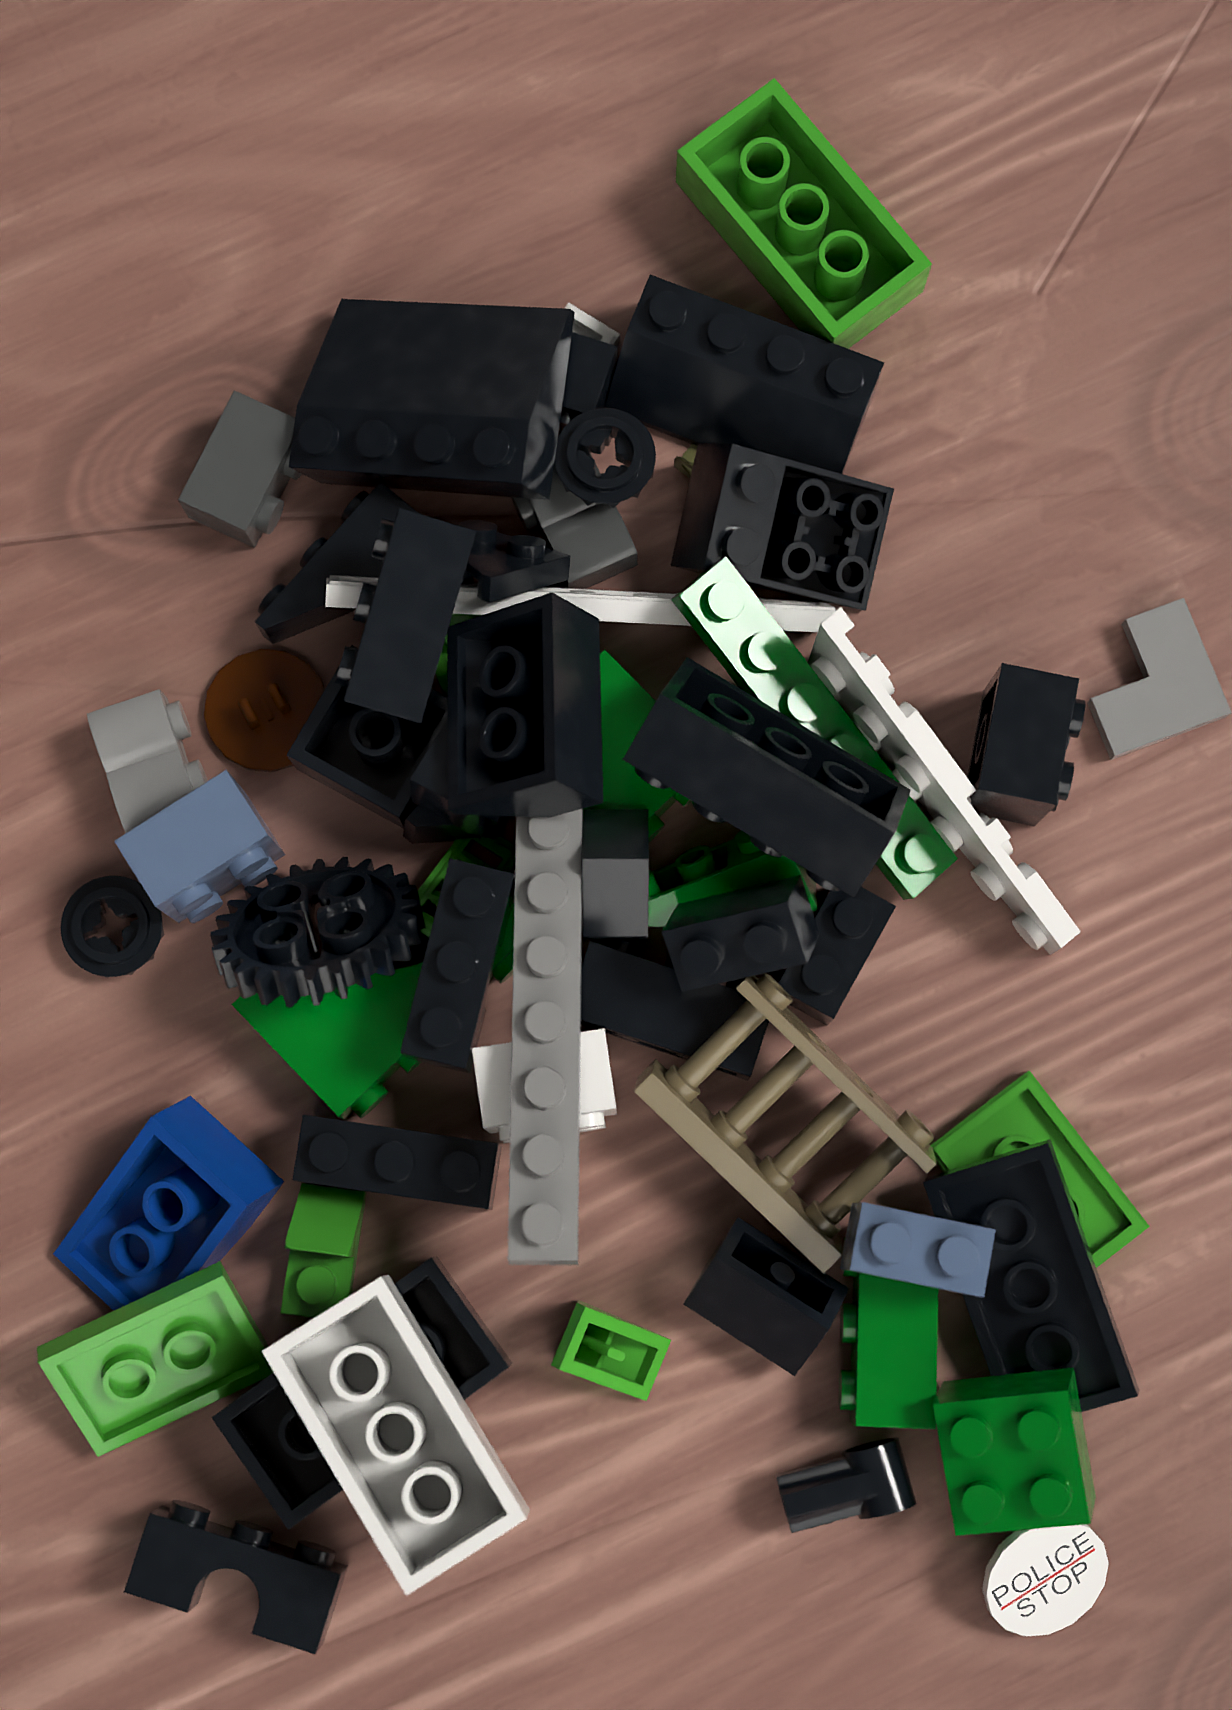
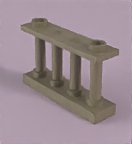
M764 973L759 979L755 976L737 979L736 990L747 1001L680 1068L672 1065L667 1070L655 1059L638 1076L634 1092L822 1273H825L842 1257L841 1236L838 1234L842 1228L839 1222L851 1211L852 1203H859L907 1155L928 1173L936 1165L933 1148L929 1145L934 1136L923 1122L909 1110H906L899 1116L787 1008L793 1000L786 990L771 976ZM765 1019H768L794 1046L727 1113L720 1110L714 1115L696 1098L701 1093L698 1086ZM814 1064L841 1092L774 1158L767 1155L761 1160L744 1144L748 1139L745 1131ZM862 1110L889 1137L821 1203L814 1200L808 1206L791 1189L795 1184L792 1177L847 1122Z

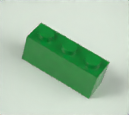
M843 1237L842 1254L846 1237ZM842 1269L843 1276L853 1277L852 1303H842L840 1339L841 1343H851V1370H840L839 1410H850V1422L855 1426L936 1430L933 1402L937 1392L938 1289Z

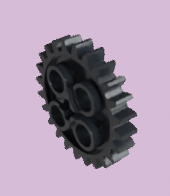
M342 857L334 867H326L323 859H317L313 864L312 870L303 871L295 864L290 866V876L280 878L271 873L266 875L268 886L264 888L256 886L245 887L247 900H229L227 905L230 914L217 916L215 920L218 930L210 932L213 943L211 949L219 975L224 976L228 988L238 986L240 995L244 999L258 993L262 1005L271 1003L281 995L284 997L286 1007L292 1008L301 996H310L314 1006L320 1005L324 994L332 991L343 1000L348 997V986L357 984L369 990L373 988L371 980L373 974L394 975L395 970L392 961H409L412 958L409 946L421 944L420 929L425 928V921L416 885L409 884L406 873L394 875L391 864H386L374 870L372 859L369 858L363 860L355 867H350L348 857ZM318 902H320L321 907H319L318 910H317V921H318V929H317L316 921H315V918H314V915H315V905H316ZM318 931H319L320 938H321V942H322V947H321V956L316 959L315 952H317L318 949H319V938H318Z

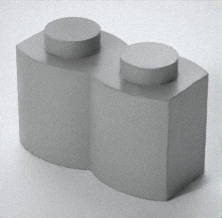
M160 689L87 713L91 733L106 772L111 794L125 833L208 782L200 761L195 760L189 763L182 739L191 737L192 734L180 701L169 704L167 697Z

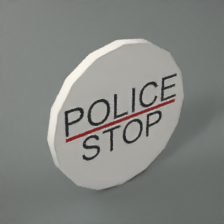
M1087 1524L1014 1531L997 1547L986 1566L982 1591L988 1611L1005 1630L1023 1636L1049 1635L1072 1625L1093 1606L1105 1585L1109 1563L1104 1543Z

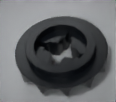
M597 408L586 411L573 418L563 428L558 437L555 469L566 492H572L581 498L587 506L596 503L607 504L615 508L624 500L631 497L638 498L643 487L650 478H653L656 462L654 441L645 425L627 412L613 408ZM612 438H615V459L624 465L620 467L609 465L606 472L601 473L598 479L596 478L595 460L587 456V454H601L605 446H609Z
M104 876L93 879L76 890L64 908L61 918L63 945L71 959L79 967L92 974L105 978L133 975L146 962L154 959L160 940L165 935L162 911L155 907L143 886L133 879L122 876ZM104 903L119 918L130 917L133 919L138 917V919L130 922V926L122 930V937L124 939L121 942L123 946L122 951L107 936L100 938L96 936L88 937L98 933L97 929L106 925Z

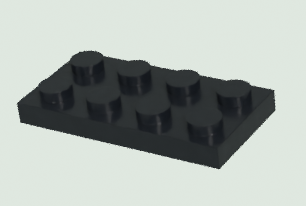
M1051 1139L927 1177L923 1184L935 1217L996 1230L984 1297L962 1294L991 1376L1074 1368L1081 1412L1137 1397L1139 1387Z

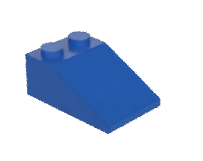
M189 1096L150 1117L53 1255L115 1311L221 1261L252 1226L285 1181L192 1096Z

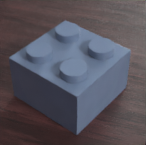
M227 770L114 841L155 907L178 923L186 918L191 923H195L208 917L223 905L224 902L220 898L222 895L241 883L244 887L255 886L266 880V875L273 874L278 869L274 862L286 855L246 792Z

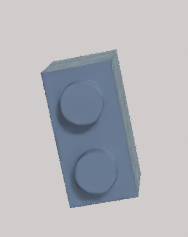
M864 1202L852 1203L840 1269L970 1296L984 1297L996 1230Z

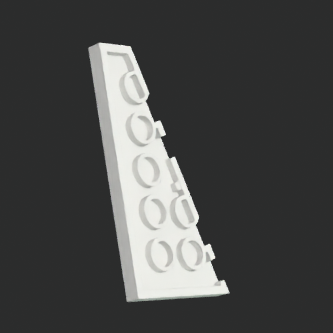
M840 607L820 623L808 664L874 750L893 770L892 773L900 784L911 790L909 796L914 802L918 800L933 817L930 823L952 852L959 848L974 865L975 868L970 873L979 888L993 901L1001 897L1017 917L1012 920V923L1020 936L1035 950L1043 946L1050 955L1058 951L1081 931L1039 874L1025 862H1021L1016 866L1009 857L1013 853L1012 845L1009 842L1011 836L997 818L993 817L990 819L983 813L978 814L972 807L970 795L976 789L918 710L907 702H903L898 706L890 695L894 693V687L888 678L891 674L877 655L869 656L864 652L858 653L845 635L855 625Z

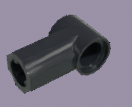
M898 1437L861 1444L843 1451L842 1457L776 1474L781 1500L791 1533L827 1525L834 1521L857 1515L859 1519L886 1516L916 1505L915 1495Z

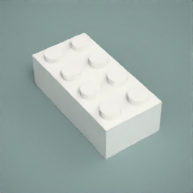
M389 1275L379 1277L262 1351L406 1596L527 1519L530 1511L528 1505Z

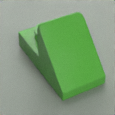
M301 1184L285 1239L284 1248L290 1249L280 1313L315 1318L352 1295L367 1192Z

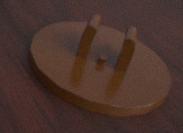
M258 649L238 655L218 671L207 690L204 718L210 739L228 760L247 770L275 772L294 766L287 753L325 690L322 680L307 662L287 651Z

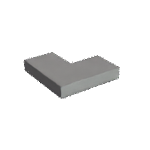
M1184 598L1125 619L1121 625L1144 679L1095 696L1087 702L1110 760L1226 718L1232 713Z

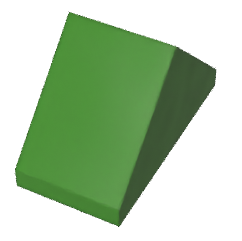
M578 1300L551 1366L647 1401L671 1340Z

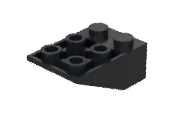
M698 443L671 566L702 574L715 562L727 557L748 585L866 611L894 488L735 444Z

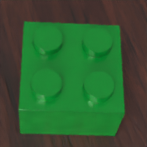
M1074 1368L942 1382L933 1402V1409L955 1536L1091 1524L1096 1494Z

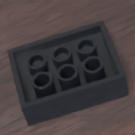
M341 299L297 404L288 467L322 484L376 487L381 481L391 489L550 500L575 312L565 308Z

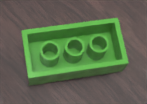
M775 78L677 150L676 183L800 331L849 349L924 291L932 266L930 260Z

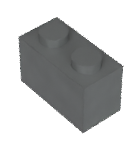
M234 390L178 499L188 518L253 548L256 547L262 533L271 534L282 515L284 501L280 498L290 478L298 480L302 475L288 467L295 418Z

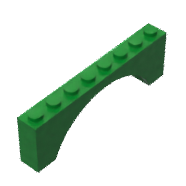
M604 650L600 653L604 803L583 808V813L584 809H648L650 843L665 826V823L659 817L676 801L683 807H686L692 801L671 788L661 789L648 784L637 775L633 765L623 760L656 701ZM514 903L503 945L498 949L490 980L494 977L500 984L513 975ZM423 962L395 969V974L392 976L375 973L371 976L373 988L368 990L357 984L348 986V997L343 1000L333 991L325 993L320 1005L316 1006L311 1002L310 996H301L292 1008L286 1007L284 997L281 995L271 1003L262 1005L258 993L246 999L240 996L231 1004L338 1117L345 1120L353 1112L360 1119L371 1112L389 1092L382 1084L400 1067L406 1073H410L422 1063L406 1058L400 1051Z

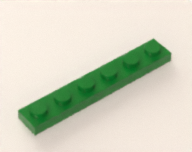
M727 557L715 562L671 599L740 689L900 783ZM908 796L897 830L876 865L901 898L907 900L914 899L958 858L914 800Z

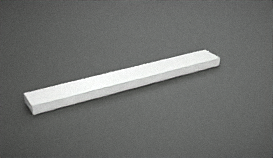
M330 575V578H326L325 607L356 608L363 582L376 585L378 578ZM478 583L461 584L453 614L484 615L553 592L599 618V621L691 626L671 600L677 594L542 587L489 603L477 597ZM759 598L783 631L818 632L820 623L836 611L835 607L821 601Z

